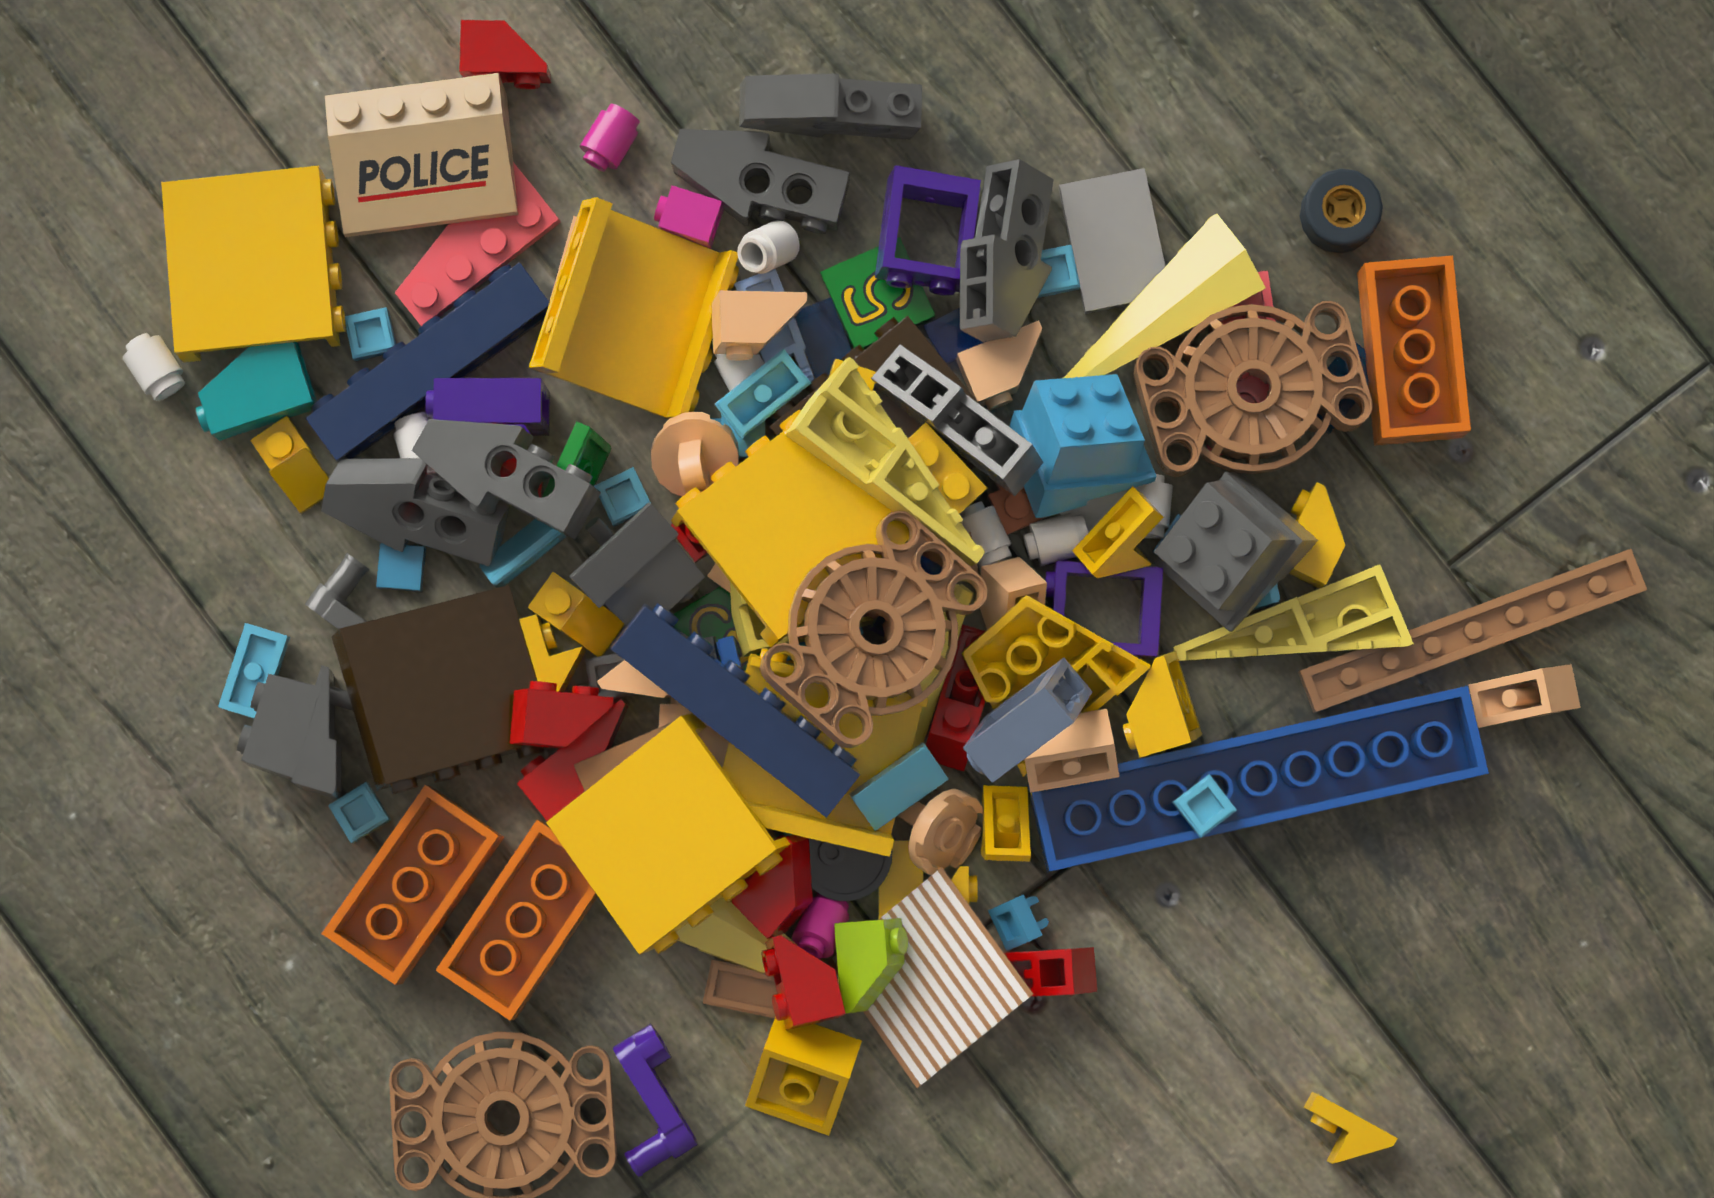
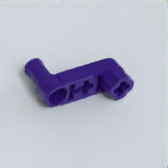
M651 1023L613 1047L619 1062L659 1126L657 1134L634 1149L624 1153L628 1163L638 1177L669 1157L673 1156L676 1159L698 1145L693 1132L655 1071L656 1067L671 1059L672 1056Z

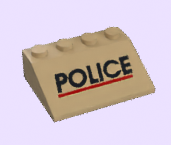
M499 73L325 96L328 140L345 237L518 215L507 93Z

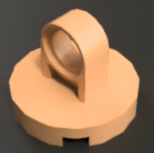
M685 412L670 418L663 425V429L657 434L656 438H654L651 448L652 469L659 483L673 494L684 496L695 487L700 492H703L714 483L710 477L718 469L730 461L735 466L739 465L738 441L729 426L725 423L723 426L720 422L710 419L709 414Z
M954 788L943 791L926 806L917 801L898 815V817L913 826L908 847L910 859L917 868L929 875H933L941 867L945 869L951 865L954 868H958L963 864L973 851L982 830L980 826L976 825L977 813L983 814V807L975 797L965 791Z

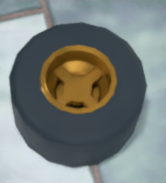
M1342 168L1328 171L1314 180L1302 200L1299 216L1302 229L1313 244L1324 251L1344 253L1356 250L1369 240L1381 222L1383 204L1380 192L1370 178L1358 171Z

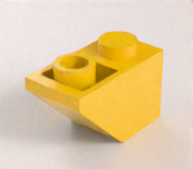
M1317 482L1310 492L1304 489L1301 490L1291 513L1297 515L1296 521L1318 541L1289 574L1320 589L1327 584L1346 545L1326 487Z

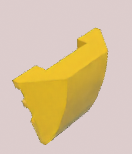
M1027 595L962 652L985 701L990 702L993 710L1062 658L1068 661L1093 691L1080 713L1098 710L1114 695L1118 696L1151 667L1150 664ZM1025 760L1017 764L1023 777L1027 774Z

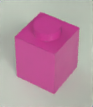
M671 186L668 197L661 195L658 201L654 221L659 222L658 228L711 249L724 212L723 204L720 200Z

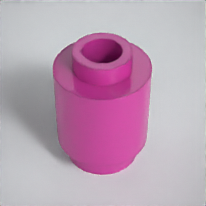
M610 104L606 111L601 110L579 146L585 152L583 160L602 172H605L607 167L617 169L638 135L636 130L640 123L638 118L615 104Z
M817 892L815 897H812L813 902L802 913L792 935V940L800 948L821 959L833 955L836 949L834 923L848 922L849 914L847 911L849 905L847 901L829 899Z

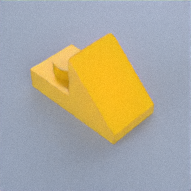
M285 416L250 440L270 469V475L299 513H304L323 500L325 485L330 477L288 416Z
M1132 486L1072 551L1096 578L1150 566L1152 563L1137 548V545L1164 517L1139 490Z
M555 572L551 573L528 606L531 611L547 622H550L551 625L581 646H584L597 657L605 654L625 626L615 614L603 605L598 608L585 593Z
M537 614L519 619L537 680L556 683V691L564 692L587 649L582 646L552 655L550 649L556 648L557 643L550 622L542 624L541 618Z
M983 785L982 857L985 860L1030 862L1028 787Z
M1314 1092L1310 1094L1304 1106L1305 1109L1314 1113L1310 1120L1312 1123L1332 1134L1336 1132L1338 1127L1343 1129L1328 1156L1327 1162L1331 1164L1392 1147L1398 1139Z

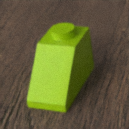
M902 918L834 923L839 988L846 1014L868 1011L905 964L904 954L908 949V937L906 930L902 927Z

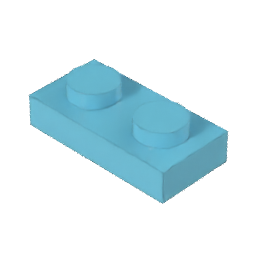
M245 623L218 707L255 718L256 711L250 706L258 682L266 683L268 674L278 676L290 637Z

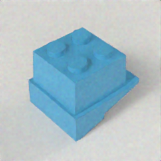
M1118 374L1035 380L1023 410H1016L1013 413L1009 427L1033 444L1044 462L1024 485L1036 518H1043L1087 505L1089 500L1125 491L1132 486L1146 485L1156 480V473L1144 447L1145 439Z

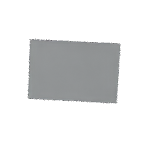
M1145 168L1059 185L1058 189L1069 242L1072 245L1080 284L1079 290L1084 314L1129 306L1152 279L1165 268Z

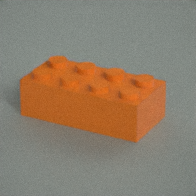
M1453 255L1364 263L1357 273L1368 388L1372 399L1371 418L1374 446L1463 438L1471 431Z
M425 785L321 934L394 985L403 984L500 845L504 836L435 788Z
M536 820L436 969L438 973L510 1021L517 1019L598 898L595 891L546 823Z

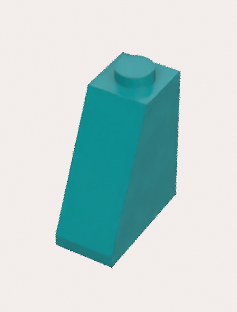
M299 342L248 347L198 392L202 406L196 407V413L203 431H210L212 436L221 441L278 422L285 416L291 418L312 411L311 407L317 402V398Z

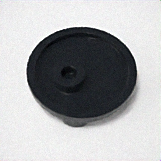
M809 838L812 888L829 899L853 901L866 897L883 883L889 873L892 864V850L890 857Z

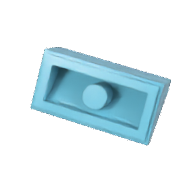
M782 349L717 401L715 406L742 439L810 385L811 382L788 353Z
M534 519L499 547L490 566L480 564V568L496 588L503 587L566 538V536Z
M922 742L849 795L876 831L949 779L929 749Z

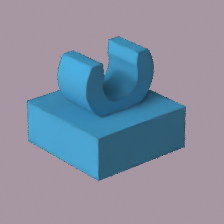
M1023 894L988 910L1006 951L1042 936L1040 930L1049 924L1047 918L1036 922L1030 906L1039 902L1036 896L1025 898Z

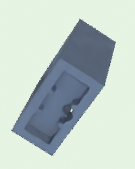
M1062 658L983 718L963 747L967 752L970 764L977 772L985 774L993 783L1073 724L1093 691L1068 661Z

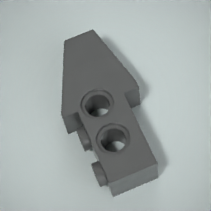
M836 73L745 76L740 84L739 127L812 137H823L826 133L908 140L921 128L922 85L841 79L839 74Z
M679 130L671 160L673 172L704 196L722 201L724 211L744 226H749L752 211L755 210L759 212L758 216L770 222L776 220L784 221L786 218L802 222L801 228L813 233L826 234L827 229L837 231L850 184V172L769 152L770 137L768 133ZM754 176H763L770 182L767 190L759 194L751 193L745 186L747 181ZM798 186L806 187L812 193L810 200L800 205L794 204L788 199L789 192Z
M1020 159L987 166L975 238L961 242L960 330L982 342L1017 336L1052 271L1050 265L1041 261L1054 179Z
M901 345L895 349L871 378L885 396L922 426L926 422L953 452L956 451L1013 496L1018 494L1044 463L1033 444L966 395L959 385Z
M429 419L411 450L470 503L483 512L491 515L498 501L501 500L574 540L601 494L600 491L589 484L593 476L571 464L568 465L566 470L552 464L555 456L531 444L534 437L519 425ZM516 458L517 467L515 471L508 477H501L500 470L503 463L508 459ZM554 478L555 488L553 492L547 497L539 498L538 489L540 484L546 479Z
M421 458L340 459L325 485L322 512L394 550L403 552L410 540L490 566L503 541L510 505L499 500L491 515L483 512L470 503L442 477L428 474V465Z

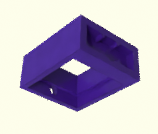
M895 165L887 178L875 278L886 280L887 285L895 288H910L912 284L929 287V291L937 295L949 296L954 295L955 292H960L961 242L974 238L981 180ZM902 198L962 208L955 268L895 258Z
M434 378V390H427L426 415L436 420L519 425L532 436H549L550 392L541 378Z
M1056 561L1054 572L1046 571V598H1052V610L1063 616L1065 613L1067 575L1095 577L1082 562ZM1143 567L1102 577L1141 580L1138 644L1111 643L1139 659L1155 660L1158 657L1163 568Z

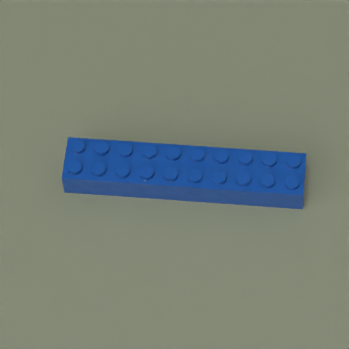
M1465 686L1119 763V777L1031 793L1029 784L1027 787L1046 870L1050 872L1198 839L1199 836L1172 802L1209 774L1237 811L1203 837L1489 774L1469 688Z

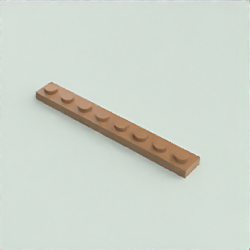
M1628 549L1411 629L1409 634L1414 644L1410 646L1355 650L1300 670L1298 674L1313 713L1644 592L1647 590L1632 549Z

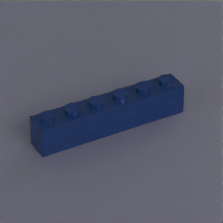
M520 262L514 267L507 264L499 268L489 277L490 284L476 293L475 290H471L462 295L453 304L455 309L441 319L439 316H435L425 322L418 329L420 335L406 345L404 342H399L383 354L382 358L384 361L371 371L368 368L358 371L348 379L347 385L349 387L335 397L333 394L322 397L311 407L313 413L305 419L336 461L356 458L396 428L395 422L423 409L426 406L427 390H434V378L467 377L544 320L550 302Z
M645 603L611 645V650L827 818L860 776L859 771L853 766L857 758L838 744H835L832 749L818 739L822 731L802 715L796 721L782 711L786 703L766 687L759 693L746 683L750 675L730 659L723 665L711 655L715 647L695 631L689 637L675 627L679 621L675 615L659 603L653 609Z

